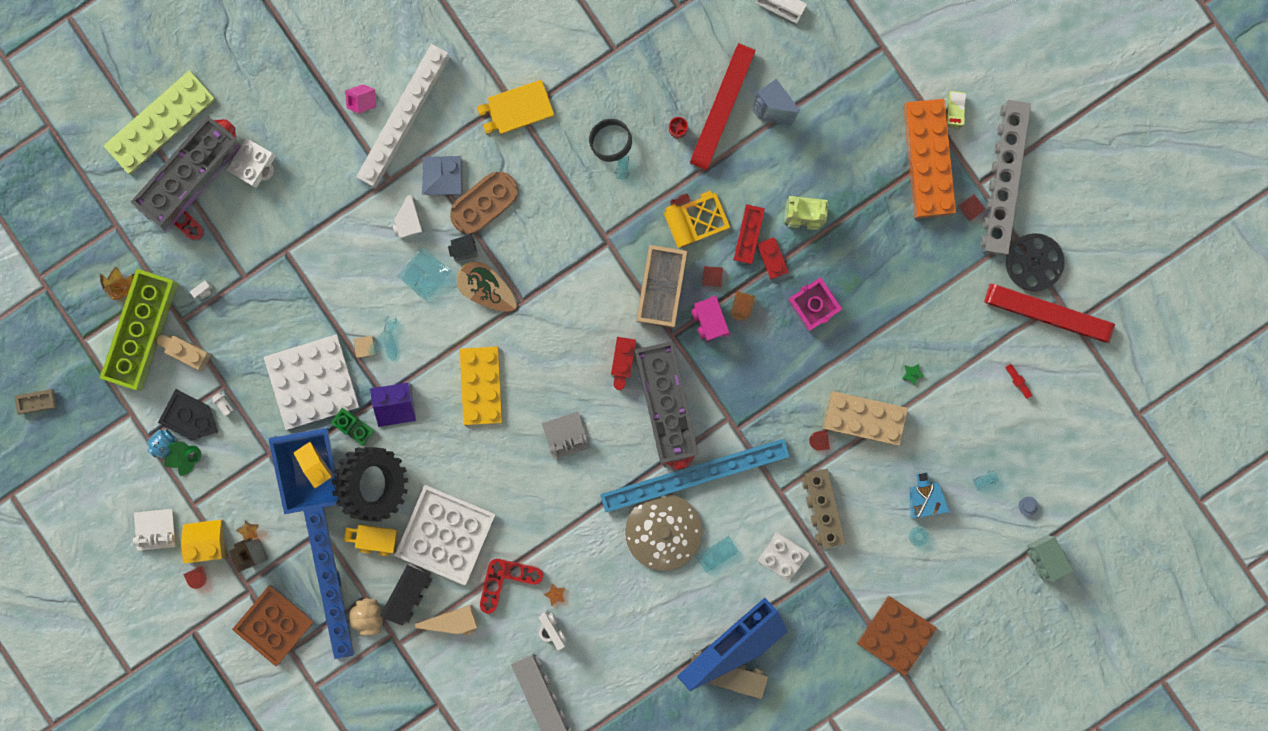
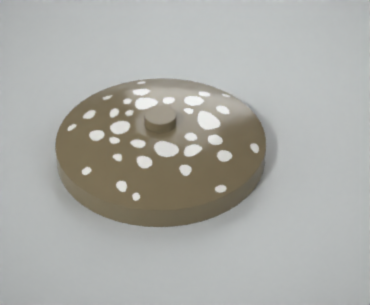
M666 494L639 502L632 509L625 528L626 541L629 550L641 564L654 570H673L689 562L698 551L702 539V525L697 512L686 500L673 494Z

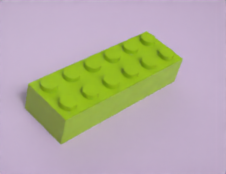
M136 269L100 379L133 390L142 391L158 345L157 338L162 333L179 282Z

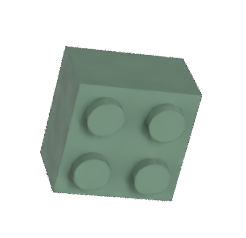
M1046 535L1027 545V555L1032 562L1035 561L1038 567L1036 572L1041 579L1044 578V580L1054 582L1073 572L1054 536Z

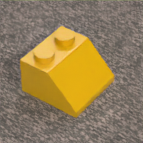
M222 519L183 524L181 539L183 564L226 558Z

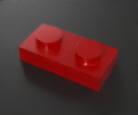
M775 237L757 243L770 280L787 274L788 270Z

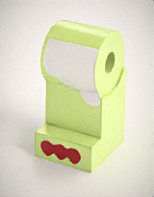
M949 91L946 107L947 127L962 128L964 126L965 92Z

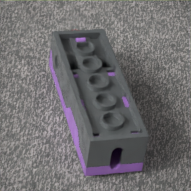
M207 115L133 198L131 204L166 233L240 149L241 146L236 137L235 126L226 119L213 120Z
M673 341L635 349L659 461L674 470L686 468L695 455H698Z

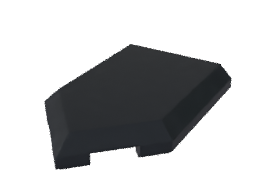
M175 389L158 421L159 424L190 440L218 432L211 407L178 389Z

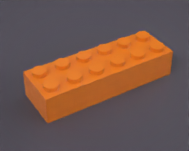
M935 99L906 102L903 106L914 219L952 216L956 213L945 100Z

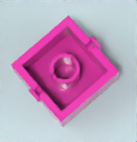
M821 277L807 286L806 284L800 288L801 291L787 300L808 332L821 323H826L830 320V317L842 310Z
M716 295L693 305L691 313L694 321L699 322L700 327L697 330L701 340L705 339V342L731 335Z

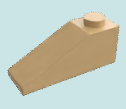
M472 605L414 624L415 628L453 634L463 633L464 636L475 633L474 629L478 627Z

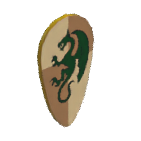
M470 262L459 270L457 286L465 297L497 311L506 312L516 309L517 304L511 290L488 265L481 262Z

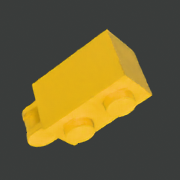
M363 524L358 525V529L345 527L343 541L355 543V548H359V552L371 553V550L379 551L378 555L390 556V553L396 552L399 529ZM353 532H357L356 539H352Z

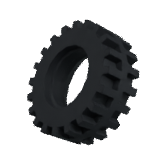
M358 447L355 448V452L346 453L347 459H340L338 462L341 464L340 469L334 470V473L337 474V479L332 480V484L336 485V490L332 491L333 496H338L339 500L336 504L337 506L344 507L342 510L344 514H349L350 518L380 522L382 521L381 519L391 518L390 513H397L399 511L396 506L403 504L405 501L402 499V495L408 492V489H404V483H408V478H404L403 473L407 470L405 467H400L399 464L402 460L394 458V452L386 451L385 448ZM375 466L384 475L385 487L383 494L377 501L368 502L360 492V480L367 468Z

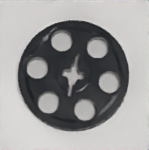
M1032 233L1022 236L1011 245L1006 256V269L1009 277L1017 286L1029 291H1040L1051 287L1059 280L1064 270L1065 261L1062 249L1054 239L1044 234ZM1036 238L1043 241L1041 249H1037L1033 245V241ZM1017 245L1025 247L1023 255L1016 253L1015 248ZM1049 251L1057 252L1058 258L1056 261H1051L1048 258ZM1042 254L1037 262L1039 266L1031 267V258L1036 259ZM1015 263L1022 266L1020 274H1015L1012 271V266ZM1047 269H1051L1055 273V277L1052 280H1048L1045 277ZM1029 276H1034L1037 279L1035 286L1028 285L1027 278Z

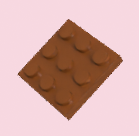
M270 584L232 630L277 667L315 621Z
M888 595L857 644L906 676L937 627Z

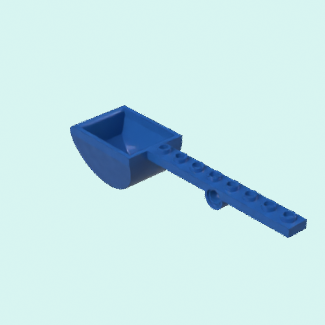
M322 427L312 431L272 436L269 438V445L284 514L304 511L334 659L353 656L354 650L341 592V578L336 568L324 507L337 505L336 502L339 500L338 496H333L332 491L336 490V485L332 484V480L337 479V474L334 473L336 467L328 428ZM309 442L312 443L332 472V477L316 488L313 487L304 474L294 455L295 451Z

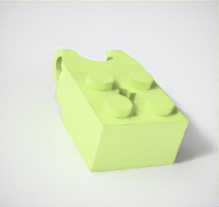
M789 196L786 201L784 223L788 224V227L799 228L801 225L807 226L809 230L822 228L827 220L828 200Z

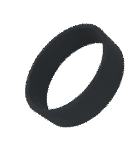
M605 119L592 128L589 135V144L597 158L606 162H614L628 154L632 146V135L626 124L618 119ZM610 125L623 127L628 132V141L620 152L614 155H602L595 151L593 146L594 138L602 128Z

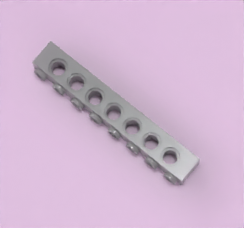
M1008 100L1005 102V105L1001 106L1000 116H1003L1002 124L999 123L997 135H1000L999 142H996L994 150L997 158L992 164L994 178L989 183L991 197L987 199L986 210L989 211L988 217H985L983 222V228L986 230L985 236H982L980 247L983 248L982 253L1006 256L1009 253L1031 103ZM1010 117L1017 120V126H1012L1009 123ZM1007 136L1014 138V145L1007 143ZM1004 155L1011 157L1012 162L1010 164L1004 162ZM1002 173L1008 175V182L1001 180L1000 176ZM998 192H1003L1006 195L1005 201L998 199ZM995 211L1002 212V220L996 219ZM994 229L1000 232L999 239H995L992 236Z

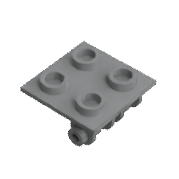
M579 412L542 423L553 460L590 448Z

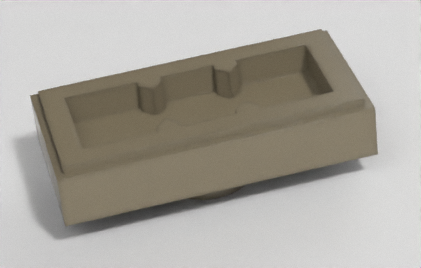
M54 389L14 396L17 415L57 408Z

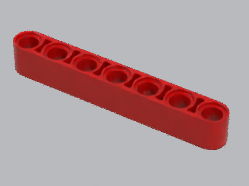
M740 43L737 44L689 164L707 171L755 54V49Z
M989 284L984 303L1105 343H1110L1116 325L1112 322L995 284Z

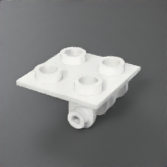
M172 509L134 512L136 538H133V544L137 546V551L176 547Z
M777 532L757 561L790 582L810 553Z

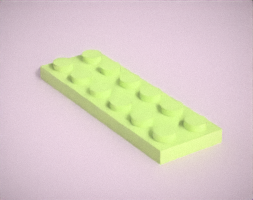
M189 70L110 139L104 147L122 168L131 175L216 99Z

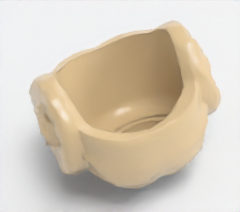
M366 598L362 601H357L356 606L350 610V624L354 630L360 632L361 636H372L381 632L383 618L380 617L382 610L377 600Z

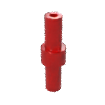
M1012 364L1006 366L1005 369L1012 377L1015 387L1020 389L1026 399L1031 397L1033 394L1024 383L1026 381L1023 376L1018 374Z

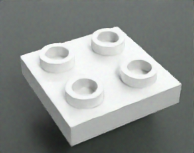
M246 138L227 171L257 188L261 180L266 181L273 175L274 168L271 164L276 155Z
M547 610L542 612L538 617L543 624L539 630V636L545 642L553 641L559 651L565 647L567 637L562 629L558 630L556 627L557 620L553 613H548ZM544 628L550 637H545L543 635L542 630Z

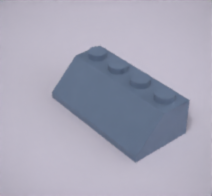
M777 79L757 92L753 104L754 109L752 110L758 119L762 118L764 122L792 125L800 111Z

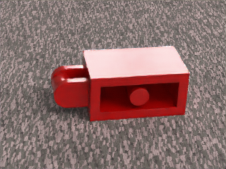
M617 337L611 376H615L613 385L616 390H622L625 387L626 378L630 379L636 345L635 339Z

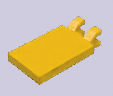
M542 79L488 97V104L477 106L480 116L490 113L493 122L483 124L486 134L499 130L501 135L554 117Z

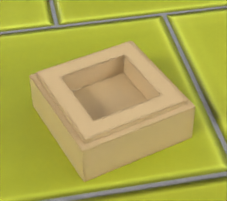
M373 336L353 339L356 358L376 355Z

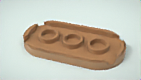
M492 172L485 176L452 205L450 217L453 226L464 234H475L485 228L515 202L518 195V187L513 177L504 172Z

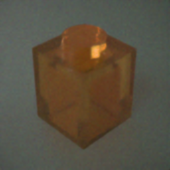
M736 291L730 315H734L733 319L739 321L749 319L755 298L754 295Z

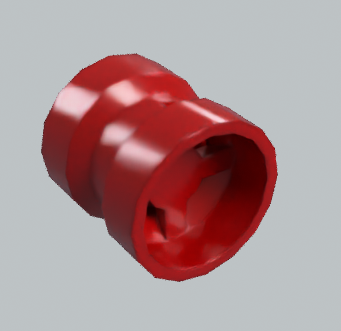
M674 117L669 123L670 135L677 139L686 135L688 129L687 121L682 117Z

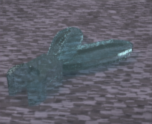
M386 316L384 332L370 345L368 353L369 355H374L385 345L387 356L390 360L394 361L397 357V349L392 332L397 323V318H394L393 324H389V316Z

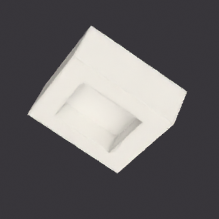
M205 280L191 290L190 293L196 299H204L211 294L210 290L213 289V286Z

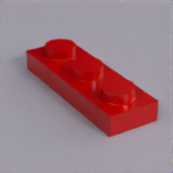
M746 204L733 261L752 265L765 208Z

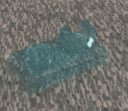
M727 536L696 557L707 573L737 554L738 550L730 537Z

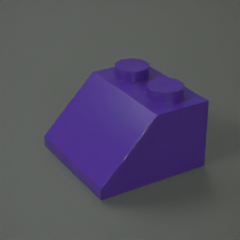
M411 383L370 388L372 406L378 427L416 421Z

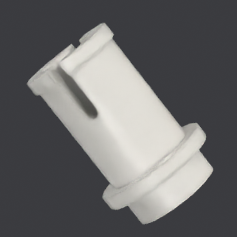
M219 392L211 399L213 400L212 403L216 404L225 417L233 412L234 409L224 397L225 394Z

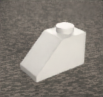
M408 195L394 219L396 225H393L395 235L399 236L402 240L424 234L412 195Z

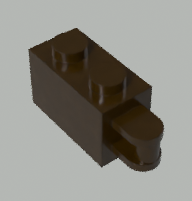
M252 538L242 540L234 544L235 548L229 551L238 572L268 560L260 539L252 540Z

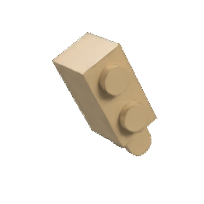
M160 335L157 338V344L165 348L164 353L197 370L203 371L212 355L177 336H172L171 338Z

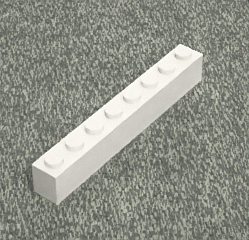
M433 44L430 45L356 177L360 181L374 189L377 188L450 58L448 52Z

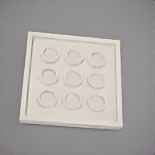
M337 334L264 357L285 430L337 415L341 408L347 411L360 408Z
M424 485L395 556L466 586L496 514Z

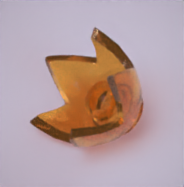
M114 267L107 279L103 274H100V283L104 292L111 299L121 300L128 295L135 274H131L128 278L124 279L120 270Z

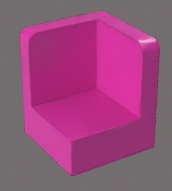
M361 84L345 90L347 109L359 114L376 107L375 89Z

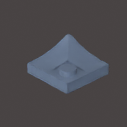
M462 156L423 157L422 195L463 194Z

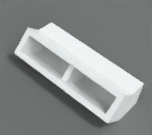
M800 0L755 1L756 4L796 24L807 5Z

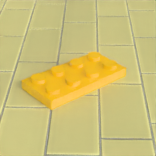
M498 346L460 348L463 425L502 423Z

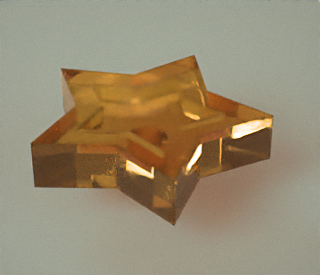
M245 520L244 525L237 528L236 532L243 535L244 540L258 538L256 530L259 524H250Z
M553 583L550 591L544 594L550 598L551 606L557 601L565 602L562 595L565 588H557Z

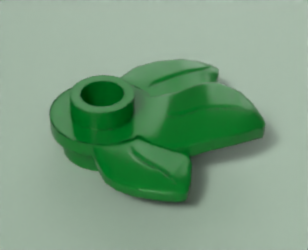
M181 441L174 442L168 446L171 453L166 456L163 464L169 468H178L179 475L184 476L193 470L194 464L200 461L202 453L197 446H188L185 442Z

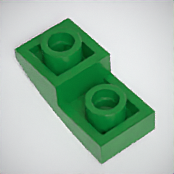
M344 408L340 409L331 422L345 435L348 434L362 446L366 444L375 432L372 427Z

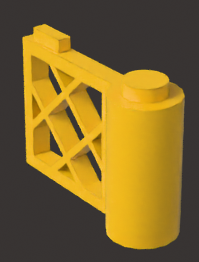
M710 190L700 194L701 198L678 207L674 204L665 208L666 212L663 214L678 249L730 228L716 192L712 194ZM712 198L716 205L714 211L704 208L705 202ZM693 206L700 209L697 218L689 216L687 208ZM702 211L712 214L709 224L698 220ZM714 216L721 218L724 226L720 228L712 226L711 223ZM697 223L707 227L705 233L697 236L695 231Z

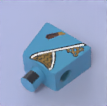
M928 472L916 474L918 485L909 488L910 518L914 519L949 512L939 483H930Z

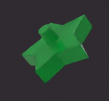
M919 364L913 367L904 365L906 373L902 379L910 380L915 385L918 378L924 377L919 371Z

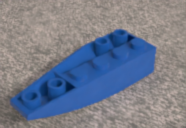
M764 597L703 651L677 678L689 691H692L760 657L788 632L779 612Z

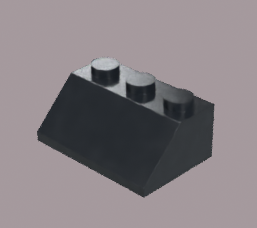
M407 564L380 617L402 626L405 622L409 623L414 615L411 612L415 605L418 606L423 598L421 595L423 589H428L432 582V578H430L432 573L415 564Z

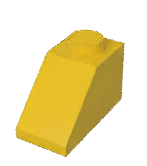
M311 442L294 452L304 474L314 488L332 477V472Z

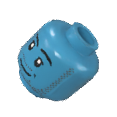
M158 430L148 439L149 449L147 450L155 458L157 456L166 458L171 453L168 446L176 442L177 439L168 430Z

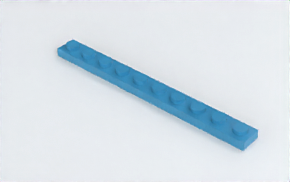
M781 439L602 493L600 496L606 513L790 456L785 440Z

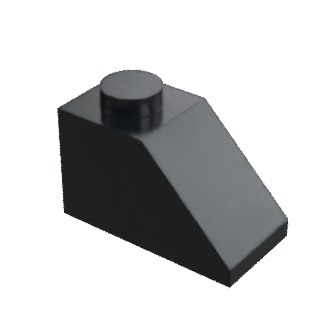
M472 234L450 240L451 245L448 246L449 255L455 261L478 257L475 238Z

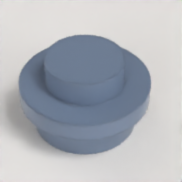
M1024 497L1019 502V510L1026 516L1034 515L1038 510V502L1033 497Z

